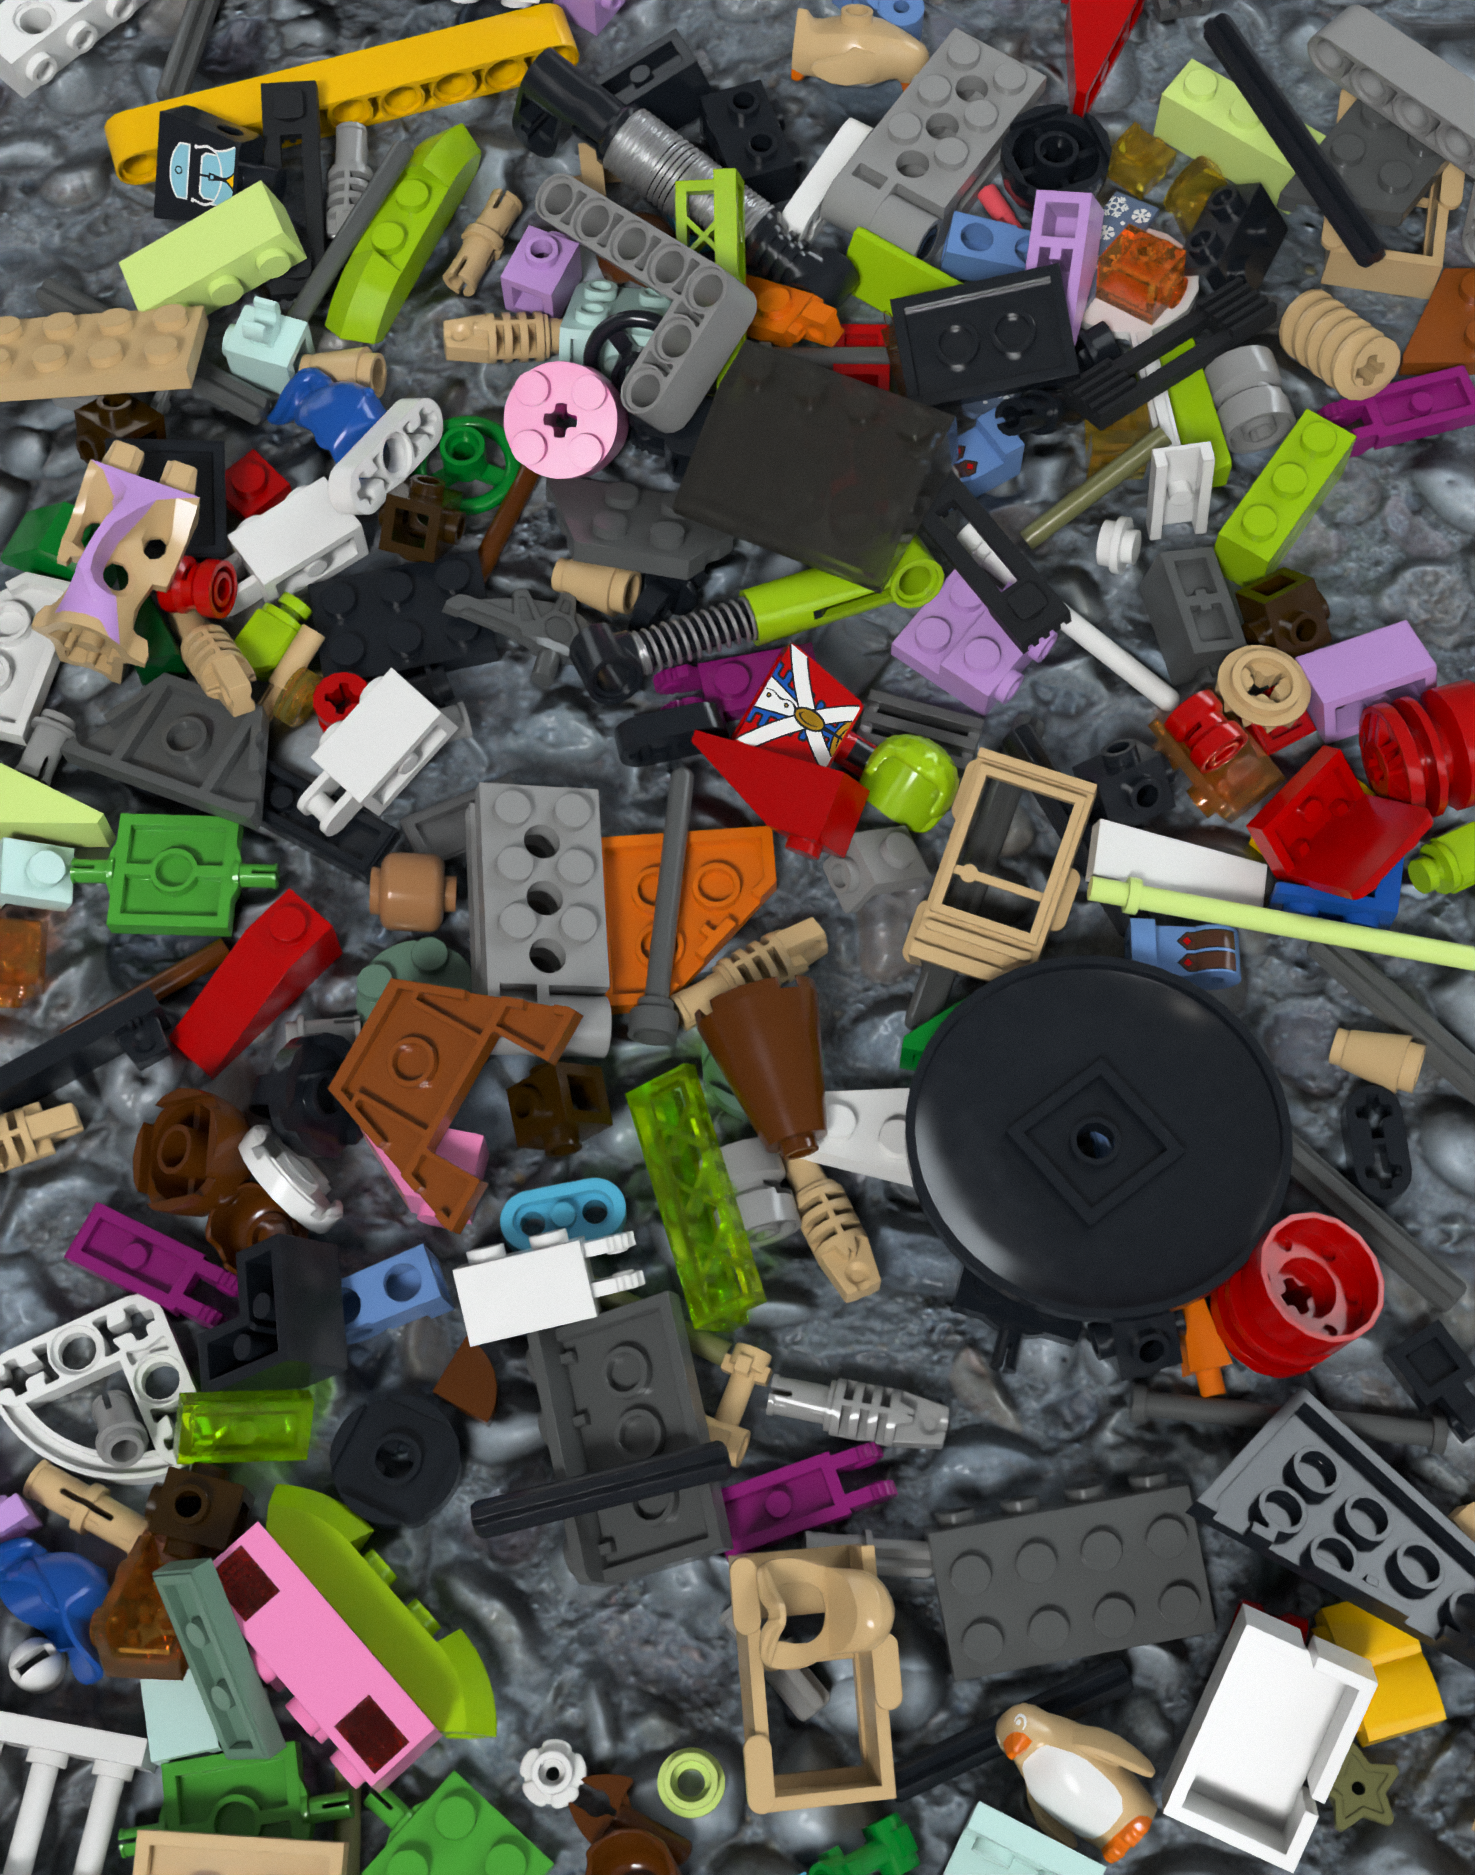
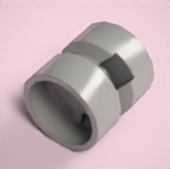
M1260 345L1241 346L1218 356L1206 367L1204 374L1215 409L1218 411L1217 415L1228 450L1241 454L1254 453L1271 448L1286 439L1296 425V418L1288 396L1281 390L1282 378L1273 352L1269 348Z
M759 1137L727 1144L710 1152L699 1161V1169L708 1199L720 1203V1206L713 1213L725 1250L745 1251L770 1245L792 1235L802 1226L791 1189L780 1187V1183L786 1177L780 1153L767 1152Z

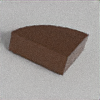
M466 1336L432 1392L435 1397L490 1427L498 1406L496 1375L485 1352L479 1345L470 1347L469 1339Z

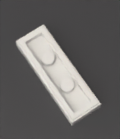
M1099 819L1092 826L1085 881L1089 882L1091 876L1126 882L1128 877L1142 879L1144 886L1263 907L1267 864Z

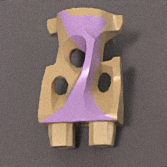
M115 440L101 463L90 459L70 521L61 540L57 563L66 567L71 562L77 563L70 585L55 603L44 606L35 615L31 627L34 631L51 640L60 661L92 669L103 674L110 681L121 684L128 663L143 668L146 666L149 658L148 642L134 631L138 611L152 590L168 592L198 525L200 497L195 496L197 469L176 460L167 461L160 481L157 483L139 476L144 463V452L136 446ZM92 523H99L100 526L95 531L88 545L84 547L81 541L85 529ZM161 539L166 544L164 555L159 559H149L144 552L150 540ZM111 564L123 566L128 573L126 588L120 591L111 589L103 578L105 568Z

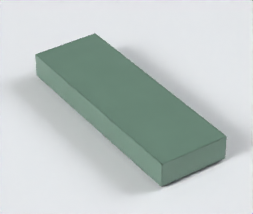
M212 1559L170 1561L152 1572L153 1579L225 1757L228 1760L272 1758L286 1748L287 1745Z

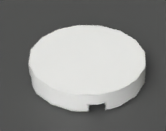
M262 1124L252 1127L243 1137L238 1149L244 1163L255 1179L281 1208L304 1227L318 1234L328 1232L343 1218V1205L340 1200H335L330 1204L325 1195L332 1190L328 1185L329 1181L310 1158L298 1156L283 1144L280 1137L275 1141L267 1137L272 1133L270 1126Z

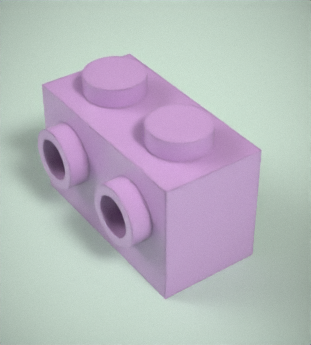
M1407 620L1295 657V661L1302 667L1311 687V698L1306 710L1325 745L1359 734V720L1363 709L1382 702L1391 704V701L1407 695L1419 702L1423 692L1437 687V665Z

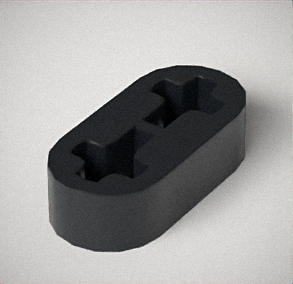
M698 702L629 718L615 728L614 738L622 764L629 767H643L702 754L691 741L695 730L726 739L729 738V731L721 705L715 702Z
M1367 1085L1358 1088L1351 1094L1341 1112L1340 1124L1349 1182L1376 1206L1382 1208L1394 1204L1407 1190L1412 1178V1167L1403 1111L1398 1098L1382 1086ZM1365 1104H1372L1375 1114L1385 1115V1118L1382 1119L1377 1127V1138L1372 1139L1368 1119L1357 1118ZM1376 1153L1380 1155L1383 1172L1388 1174L1394 1173L1395 1178L1390 1181L1386 1189H1380L1377 1179L1366 1177V1174L1375 1165Z

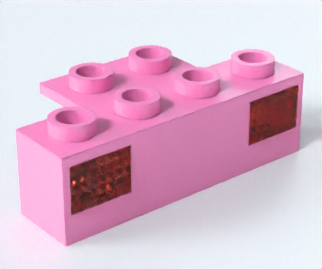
M259 1522L255 1523L213 1561L240 1631L251 1644L248 1647V1651L258 1675L278 1693L285 1687L289 1689L294 1697L285 1704V1707L311 1737L314 1736L321 1744L328 1738L333 1741L338 1750L329 1759L356 1790L366 1781L374 1790L381 1793L443 1736Z

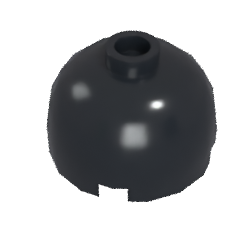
M1050 104L1033 107L1018 115L1010 124V131L1003 138L1001 147L1000 170L1005 190L1021 209L1033 215L1036 190L1093 193L1095 198L1100 194L1107 179L1112 147L1108 132L1092 115L1085 112L1083 119L1076 114L1067 113L1068 106Z

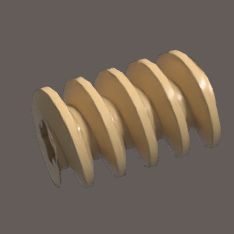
M1310 289L1300 294L1288 306L1282 317L1279 338L1285 353L1296 359L1299 364L1308 368L1312 374L1321 378L1325 384L1334 388L1338 394L1348 400H1364L1375 396L1396 375L1400 365V350L1396 342L1385 337L1384 333L1372 327L1369 322L1358 317L1355 312L1346 308L1343 303L1332 298L1329 293L1322 289Z

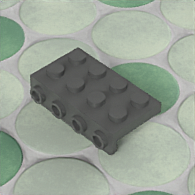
M665 1291L600 1313L594 1318L573 1322L556 1329L548 1328L527 1333L529 1348L526 1351V1365L531 1378L537 1385L541 1411L538 1414V1427L542 1439L549 1446L554 1472L550 1482L711 1442L679 1294ZM719 1481L563 1519L566 1539L563 1543L564 1559L569 1571L575 1576L580 1585L607 1588L734 1549Z
M1152 1471L1128 1477L1130 1487L1104 1492L1103 1483H1087L1064 1489L1065 1499L1040 1504L1039 1495H1023L1000 1501V1512L975 1516L974 1507H959L935 1513L936 1524L924 1526L922 1529L924 1540L928 1544L951 1676L954 1681L1217 1632L1196 1520L1185 1513L1192 1506L1189 1485L1180 1480H1169L1167 1471Z

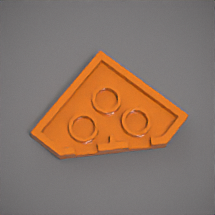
M769 826L688 831L669 996L685 989L777 890L773 831ZM664 833L601 837L610 988L604 996L610 1002L611 1015L629 1014L630 1010L637 1006L638 998L645 995Z

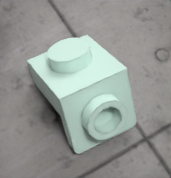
M3 837L0 840V909L7 903L65 912L72 905L73 883L70 878V868H73L71 861L74 858V848Z

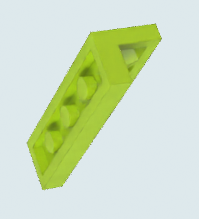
M713 169V179L675 181L676 240L697 253L707 244L715 252V263L746 286L744 180L737 169ZM714 194V221L703 232L689 218V196ZM690 229L699 236L691 246ZM747 330L717 376V394H707L717 398L720 402L738 407H748Z

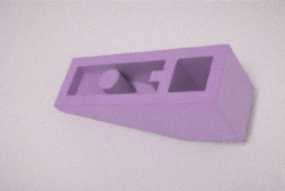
M1036 190L1025 270L1059 263L1074 346H1076L1097 266L1104 210L1093 193Z

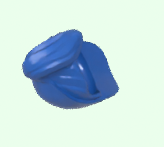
M309 367L298 371L287 383L274 409L267 415V420L273 425H285L295 421L299 427L310 430L315 436L316 443L321 448L329 450L337 464L387 410L372 388L351 381L334 383L320 369ZM387 442L385 443L383 449V460L386 448L388 446Z
M17 1537L0 1543V1598L3 1603L22 1622L42 1631L48 1637V1640L55 1644L56 1650L59 1653L67 1652L72 1672L80 1683L89 1685L98 1682L103 1677V1667L99 1658L96 1641L112 1624L118 1608V1601L107 1580V1570L98 1567L92 1561L77 1553H48L45 1548L27 1537Z

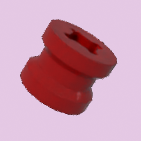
M348 672L334 673L325 677L316 686L313 694V707L323 733L332 724L343 721L360 703L359 697L367 683L358 675ZM345 700L344 706L337 710L336 706Z

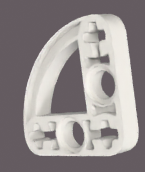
M138 1294L119 1299L9 1349L0 1355V1415L12 1431L32 1450L68 1473L105 1484L147 1485L164 1482L169 1466L189 1471L191 1462L209 1464L216 1454L218 1439L215 1427L170 1319L160 1305ZM141 1312L146 1319L155 1318L154 1321L146 1326L148 1336L144 1339L137 1340L132 1333H126L113 1339L120 1350L111 1355L110 1345L99 1331L101 1327L107 1325L111 1333L116 1336L132 1327L130 1317L135 1313ZM79 1337H87L94 1340L96 1354L91 1364L79 1370L65 1367L62 1356L69 1342ZM46 1352L48 1362L59 1375V1379L53 1382L44 1371L29 1377L26 1380L28 1391L22 1395H18L11 1388L4 1389V1386L13 1381L11 1371L16 1367H21L27 1374L35 1373L45 1368V1364L39 1357ZM163 1366L176 1369L179 1372L180 1381L174 1394L161 1400L152 1399L147 1395L145 1389L146 1379L152 1371ZM123 1369L156 1450L145 1451L142 1458L130 1467L117 1468L103 1462L98 1456L97 1450L76 1444L51 1430L33 1410ZM189 1401L192 1402V1407H190V1408H182V1407H184ZM179 1410L184 1423L193 1433L202 1431V1435L194 1440L196 1451L192 1454L185 1455L179 1448L170 1449V1445L175 1444L179 1438L173 1421L166 1414ZM158 1415H166L157 1422L156 1417Z

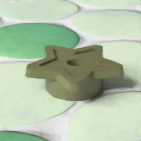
M1354 1742L1350 1746L1328 1795L1334 1811V1827L1337 1831L1343 1832L1361 1818L1390 1826L1394 1821V1816L1386 1792L1398 1776L1399 1769L1396 1765L1370 1764ZM1354 1782H1360L1363 1785L1364 1792L1362 1795H1356L1352 1791Z

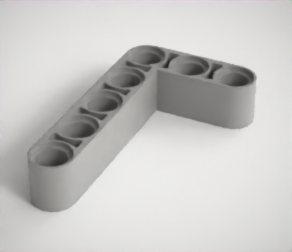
M1360 5L1347 7L1309 39L1307 44L1308 55L1320 73L1475 179L1474 80ZM1475 182L1462 235L1464 252L1474 264Z
M564 173L553 174L538 189L535 197L537 214L567 237L579 243V245L672 302L625 377L621 386L620 398L622 405L628 412L658 431L666 434L677 432L690 421L753 321L757 310L755 294L716 263L572 176Z

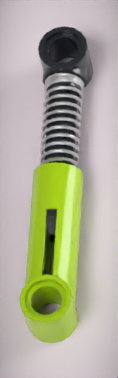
M905 528L893 529L883 534L874 543L872 549L740 590L737 603L734 600H729L728 605L720 603L718 608L710 606L708 612L700 609L698 615L690 612L688 618L684 615H681L678 621L671 618L669 624L661 622L659 628L651 625L649 631L641 628L640 632L632 631L631 633L627 630L621 631L614 625L607 623L592 624L582 629L574 637L569 647V657L593 700L605 705L619 704L631 698L638 691L644 675L652 674L655 666L662 671L663 663L666 662L667 666L672 668V660L676 659L677 663L682 664V657L685 656L687 660L692 661L693 653L699 658L702 657L703 650L711 655L712 647L721 652L722 644H725L729 649L731 648V641L740 646L741 638L743 637L745 641L750 643L752 639L756 646H760L894 602L900 607L909 609L921 607L938 595L943 586L944 573L941 565L913 530Z

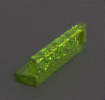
M683 1063L625 1093L694 1329L730 1333L749 1324L746 1311L766 1303L767 1300L695 1065ZM678 1087L681 1088V1091H682V1094H683V1098H684V1101H685V1107H684V1104H683V1101H682V1097H681L680 1091L674 1090V1089H676V1088H678ZM697 1147L699 1148V1151H700V1154H701V1157H702V1161H703V1164H702L701 1169H699V1164H698L699 1161H700V1157H699V1154H698ZM715 1207H717L721 1220L719 1229L717 1228L713 1213ZM733 1267H735L738 1280L741 1286L742 1294L740 1293V1289L737 1283Z

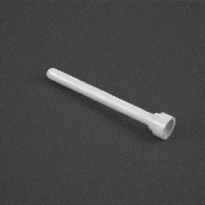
M968 523L956 537L982 570H986L1003 585L1006 586L1008 582L1012 584L1017 582L1018 580L972 525ZM1065 604L1070 610L1072 621L1067 625L1064 622L1060 624V630L1160 709L1172 711L1178 707L1180 696L1175 689Z

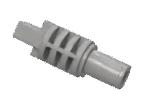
M343 122L336 127L335 164L327 173L326 239H334L374 175L368 166L367 128L358 122ZM349 258L347 259V261H346V263L344 264V266L342 267V269L345 268V266H346V264H347Z
M779 1374L773 1375L771 1382L772 1393H769L766 1415H779L823 1424V1431L829 1432L828 1435L866 1443L875 1441L877 1445L892 1448L940 1450L943 1448L949 1421L948 1406L903 1390L839 1378L838 1381L832 1380L831 1385L827 1386L781 1377Z

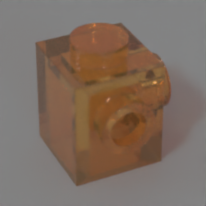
M1128 224L1098 258L1096 298L1153 325L1167 308H1175L1185 294L1188 285V279L1184 277L1186 251L1165 239H1160L1138 227Z

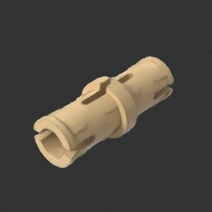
M500 188L494 189L476 222L469 224L461 235V239H464L463 244L451 265L443 274L445 284L454 292L460 294L462 287L466 283L467 286L463 291L464 296H472L476 292L477 286L490 263L497 261L504 252V239L523 210L521 201L511 192L506 191L504 198L500 202L503 190Z
M47 1459L40 1461L26 1480L22 1492L24 1497L29 1500H35L69 1520V1528L84 1536L90 1532L126 1552L133 1559L140 1557L153 1539V1535L148 1532L151 1522L146 1521L145 1517L111 1498L110 1489L96 1482L90 1486L54 1466ZM100 1515H103V1516L109 1518L111 1521H109V1520L103 1518V1517L100 1516Z

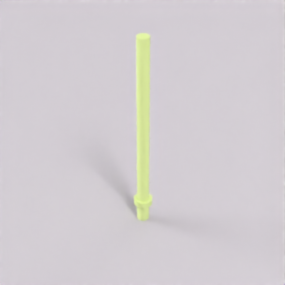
M1091 876L1088 884L1087 900L1121 906L1122 913L1136 915L1138 910H1144L1475 971V946L1144 886L1143 880L1135 877H1128L1126 882Z

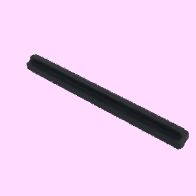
M1220 13L1215 18H1209L1203 25L1205 30L1203 38L1357 264L1367 268L1375 262H1380L1386 256L1385 249L1387 244L1237 25L1226 13Z

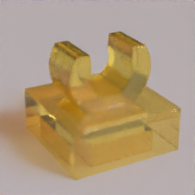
M1134 122L1112 146L1107 177L1142 200L1174 167L1177 152L1165 145L1162 139L1153 137L1141 129L1138 123Z

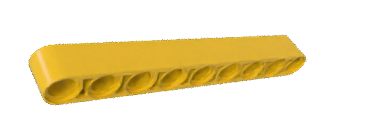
M544 3L125 110L107 120L104 132L117 177L126 184L142 185L156 181L160 111L183 105L193 106L256 132L263 138L261 83L315 80L319 93L321 138L336 135L337 125L343 122H358L367 127L520 87L521 81L530 65L540 53L549 47L574 66L579 62L580 54L563 8L557 4ZM297 139V143L285 140L282 148L301 144L302 139Z

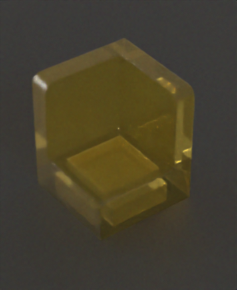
M1147 403L1102 431L1085 419L1086 480L1149 433ZM1147 463L1125 480H1143Z

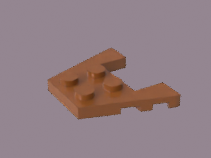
M391 978L328 1089L376 1147L381 1148L399 1169L401 1177L411 1189L418 1193L435 1212L436 1215L434 1216L442 1226L460 1235L485 1192L488 1183L436 1154L438 1145L500 1037L508 1039L556 1066L581 1022L583 1015L568 1006L556 1004L550 1006L527 1002L519 998L494 997L470 993L463 989Z

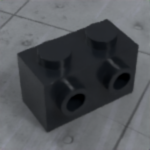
M761 79L699 96L700 132L713 162H717L724 169L736 168L744 180V185L751 188L761 198L766 199V202H770V205L791 199L796 192V174H800L803 171L802 160L795 141H786L783 134L785 123L781 106L776 98L769 100Z

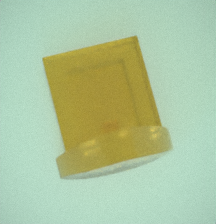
M1199 156L1194 159L1177 176L1163 201L1167 212L1173 214L1185 242L1214 188L1228 185L1218 165L1205 156Z

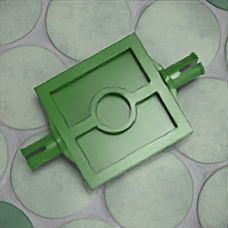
M120 813L117 841L109 854L108 860L73 858L71 861L73 868H70V878L73 884L101 883L107 885L110 900L106 924L111 933L232 937L235 904L242 888L278 889L280 870L278 863H243L241 847L244 826L224 818L201 815Z
M297 1741L285 1742L287 1747L270 1759L228 1760L224 1753L170 1762L161 1764L164 1801L159 1815V1823L120 1828L118 1840L124 1842L134 1841L137 1838V1830L140 1829L312 1839L315 1824L354 1818L355 1806L350 1804L328 1808V1806L354 1802V1798L350 1788L312 1796L304 1780L301 1743ZM136 1842L119 1845L120 1854L123 1859L135 1856Z
M455 1770L429 1799L415 1805L412 1809L388 1787L381 1793L375 1790V1793L392 1810H389L372 1793L363 1802V1805L368 1807L392 1831L389 1834L384 1849L360 1875H548L554 1869V1863Z

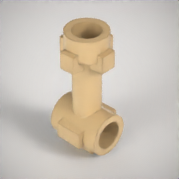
M736 1343L732 1355L725 1354L720 1368L723 1372L729 1374L730 1378L715 1417L705 1415L710 1441L718 1440L725 1444L729 1452L731 1466L735 1468L741 1465L750 1442V1430L739 1427L755 1384L767 1387L773 1373L771 1368H768L772 1356L757 1347L744 1343Z

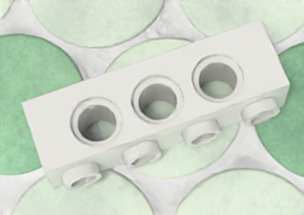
M149 0L3 1L0 4V79L25 99L37 88L50 82L56 73L79 55L88 52L98 40L117 25L127 21L136 10Z

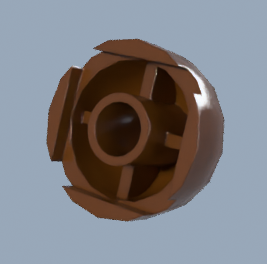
M177 1088L164 1095L155 1104V1106L164 1109L157 1116L154 1125L143 1122L137 1135L132 1158L133 1180L137 1191L148 1194L152 1202L147 1204L150 1208L171 1215L206 1217L211 1210L229 1207L240 1196V1192L236 1190L238 1186L249 1182L252 1176L238 1149L243 1137L251 1129L249 1121L233 1104L213 1093L195 1088Z

